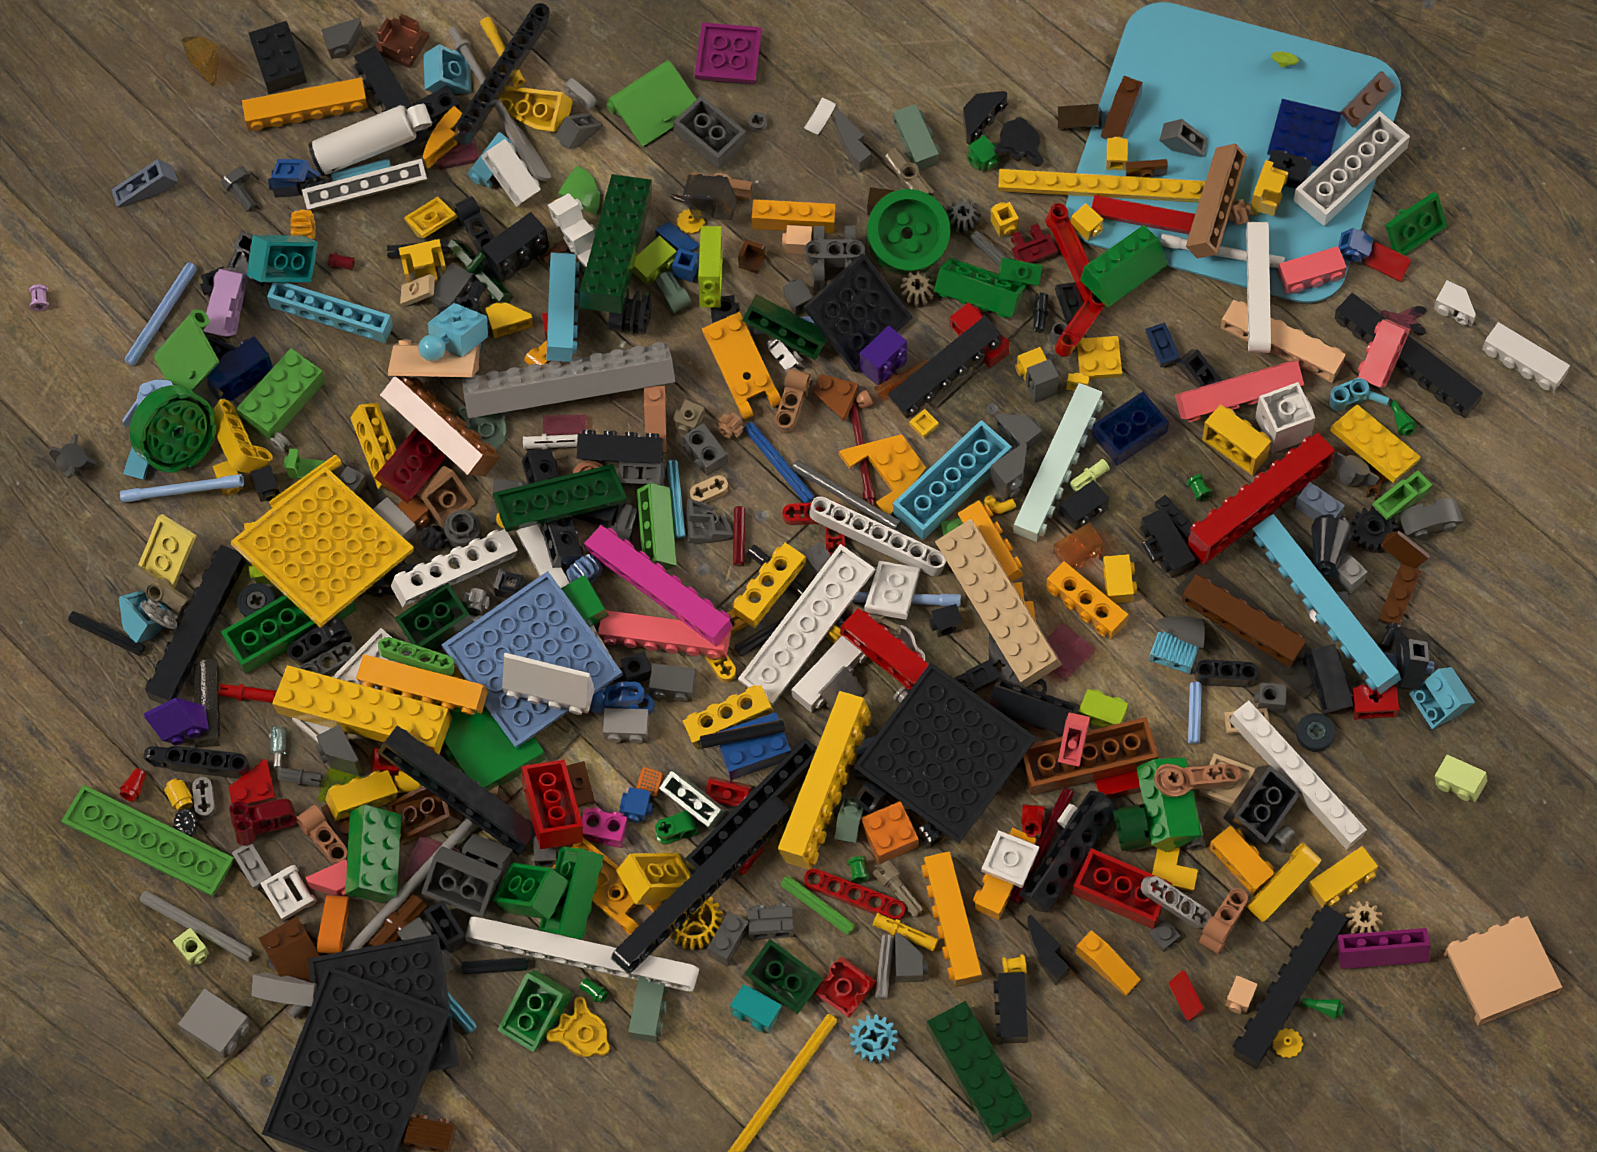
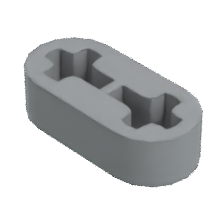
M570 78L563 85L565 91L586 110L590 111L597 105L595 97L575 79Z
M199 777L194 780L192 785L194 808L200 818L208 819L215 813L214 790L208 778ZM201 784L206 786L205 795H202L200 789H197L201 788ZM203 801H206L209 807L207 812H203L201 809L203 808Z

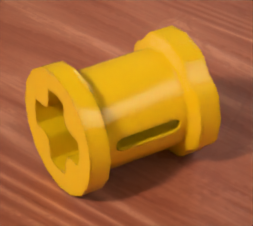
M1021 954L1020 957L1009 959L1002 957L1004 973L1025 972L1027 974L1024 954Z

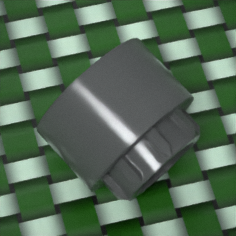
M458 510L447 517L444 523V531L448 539L447 542L453 549L458 546L462 548L468 546L476 538L482 539L481 524L479 518L473 512ZM462 528L468 529L465 532H458Z

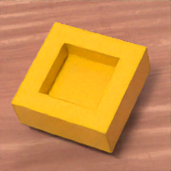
M1082 373L1068 374L1067 390L1075 391L1079 383L1089 386V376H1085Z
M924 409L909 421V425L924 439L939 427V422Z

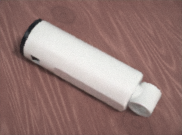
M425 104L415 105L409 109L400 105L309 142V151L319 173L322 176H326L410 142L416 138V131L424 130L430 127L432 123Z

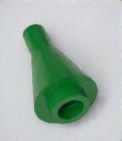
M1396 400L1390 402L1389 405L1394 412L1398 434L1400 436L1412 435L1417 428V423L1401 409Z
M1304 997L1302 1006L1314 1008L1334 1020L1342 1017L1345 1004L1341 1003V999L1314 1000Z

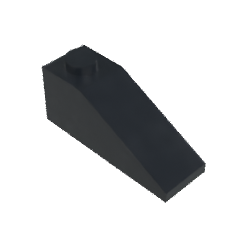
M1191 349L1176 362L1186 377L1197 388L1223 381L1198 349Z

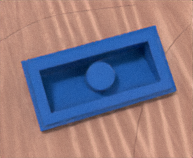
M667 222L655 230V236H661L677 252L679 248L695 252L700 247L697 242L671 222Z

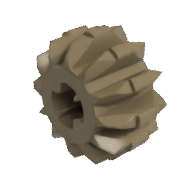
M919 271L916 275L910 272L908 278L904 277L902 279L903 284L900 285L901 297L907 299L908 305L915 302V306L918 307L920 302L926 305L927 300L932 301L933 294L935 293L933 279H928L927 273L921 276Z

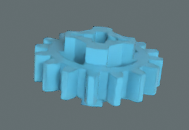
M875 1014L874 1019L866 1015L865 1022L858 1019L859 1027L852 1026V1030L855 1033L850 1034V1039L855 1041H852L850 1046L851 1048H856L854 1050L855 1056L862 1054L861 1061L869 1058L870 1064L873 1063L874 1059L881 1063L883 1056L886 1059L890 1058L889 1051L895 1053L893 1045L898 1044V1039L893 1037L897 1036V1030H892V1022L886 1024V1017L878 1020V1014ZM866 1028L867 1031L865 1032V1034L859 1037L861 1032ZM871 1036H875L877 1042H873ZM888 1041L887 1046L883 1050H881L883 1043H887Z

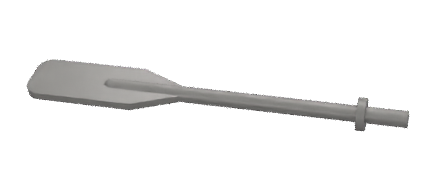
M451 27L448 32L456 43L454 46L455 51L463 54L482 85L486 76L468 49L470 47L469 41L467 39L463 40L457 29ZM499 99L495 108L503 120L509 139L522 160L526 163L530 173L538 180L549 181L551 174L527 135L510 117Z

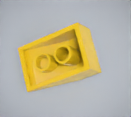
M632 853L627 856L616 870L636 905L654 904L668 899L692 876L679 853Z

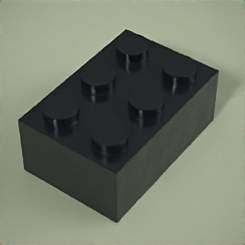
M287 21L248 32L268 94L307 83Z
M529 212L482 247L483 253L487 256L484 259L486 267L501 283L504 280L511 279L519 269L527 267L534 258L548 250L547 230L534 214Z
M1258 766L1223 819L1235 829H1238L1254 845L1267 844L1301 794V791L1272 766Z

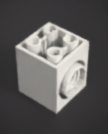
M1298 382L1259 396L1255 418L1261 431L1271 440L1270 450L1272 453L1299 444L1307 436H1312L1315 422L1314 412Z

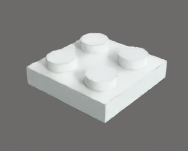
M998 830L981 872L1022 888L1038 853L1039 846Z

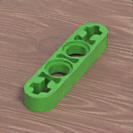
M392 637L382 638L378 642L379 654L383 658L447 676L455 671L454 660L448 655ZM404 652H411V653H412L411 655H408V656L402 655V653H404ZM423 658H430V659H431V660L428 661V662H422V661H420V660L423 659Z

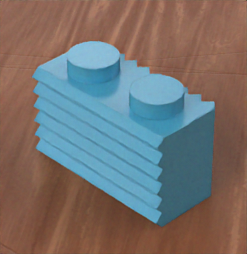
M1158 632L1149 661L1190 674L1199 647L1177 639L1172 633Z

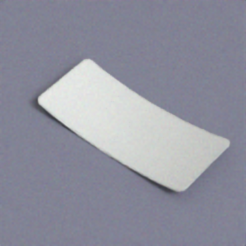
M821 98L804 129L818 135L836 104Z

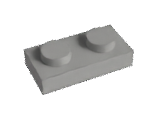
M253 844L242 846L232 852V855L254 890L261 886V882L272 877Z

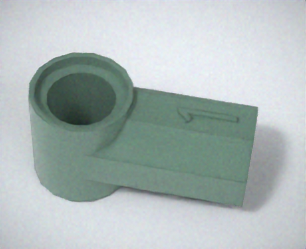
M664 272L655 279V283L665 297L667 307L672 314L692 305L684 288H680L671 272Z

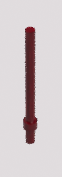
M854 400L850 412L856 446L864 444L858 403ZM866 458L859 462L864 488L862 495L863 500L875 507L874 501L876 496L875 491L872 490Z

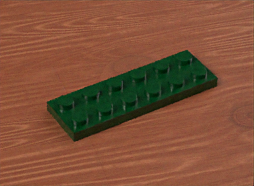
M613 464L494 492L492 495L506 532L624 504L627 501L626 494Z

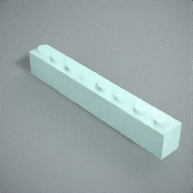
M1081 383L1078 384L1016 518L1013 533L1037 542L1039 536H1044L1047 529V524L1045 523L1048 518H1052L1056 507L1053 505L1056 500L1059 501L1064 491L1062 486L1064 482L1068 483L1072 471H1070L1072 464L1076 465L1080 456L1078 451L1080 446L1084 448L1088 436L1086 433L1088 429L1092 430L1094 427L1096 411L1100 412L1103 407L1102 391Z

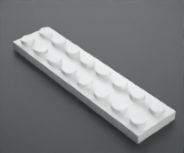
M840 544L740 675L738 681L748 688L754 685H762L771 705H774L827 635V632L830 631L874 573L875 568Z

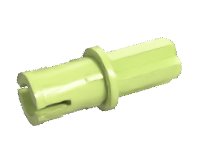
M1101 459L1089 469L1085 468L1082 474L1070 481L1072 489L1078 491L1090 481L1094 480L1096 482V479L1109 471L1110 467L1104 459Z

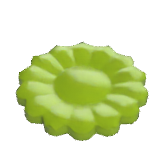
M1276 51L1271 54V59L1279 63L1280 67L1286 68L1287 65H1295L1299 61V58L1292 53Z

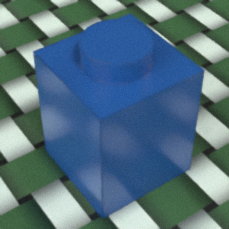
M679 248L672 265L673 276L693 282L699 268V254Z

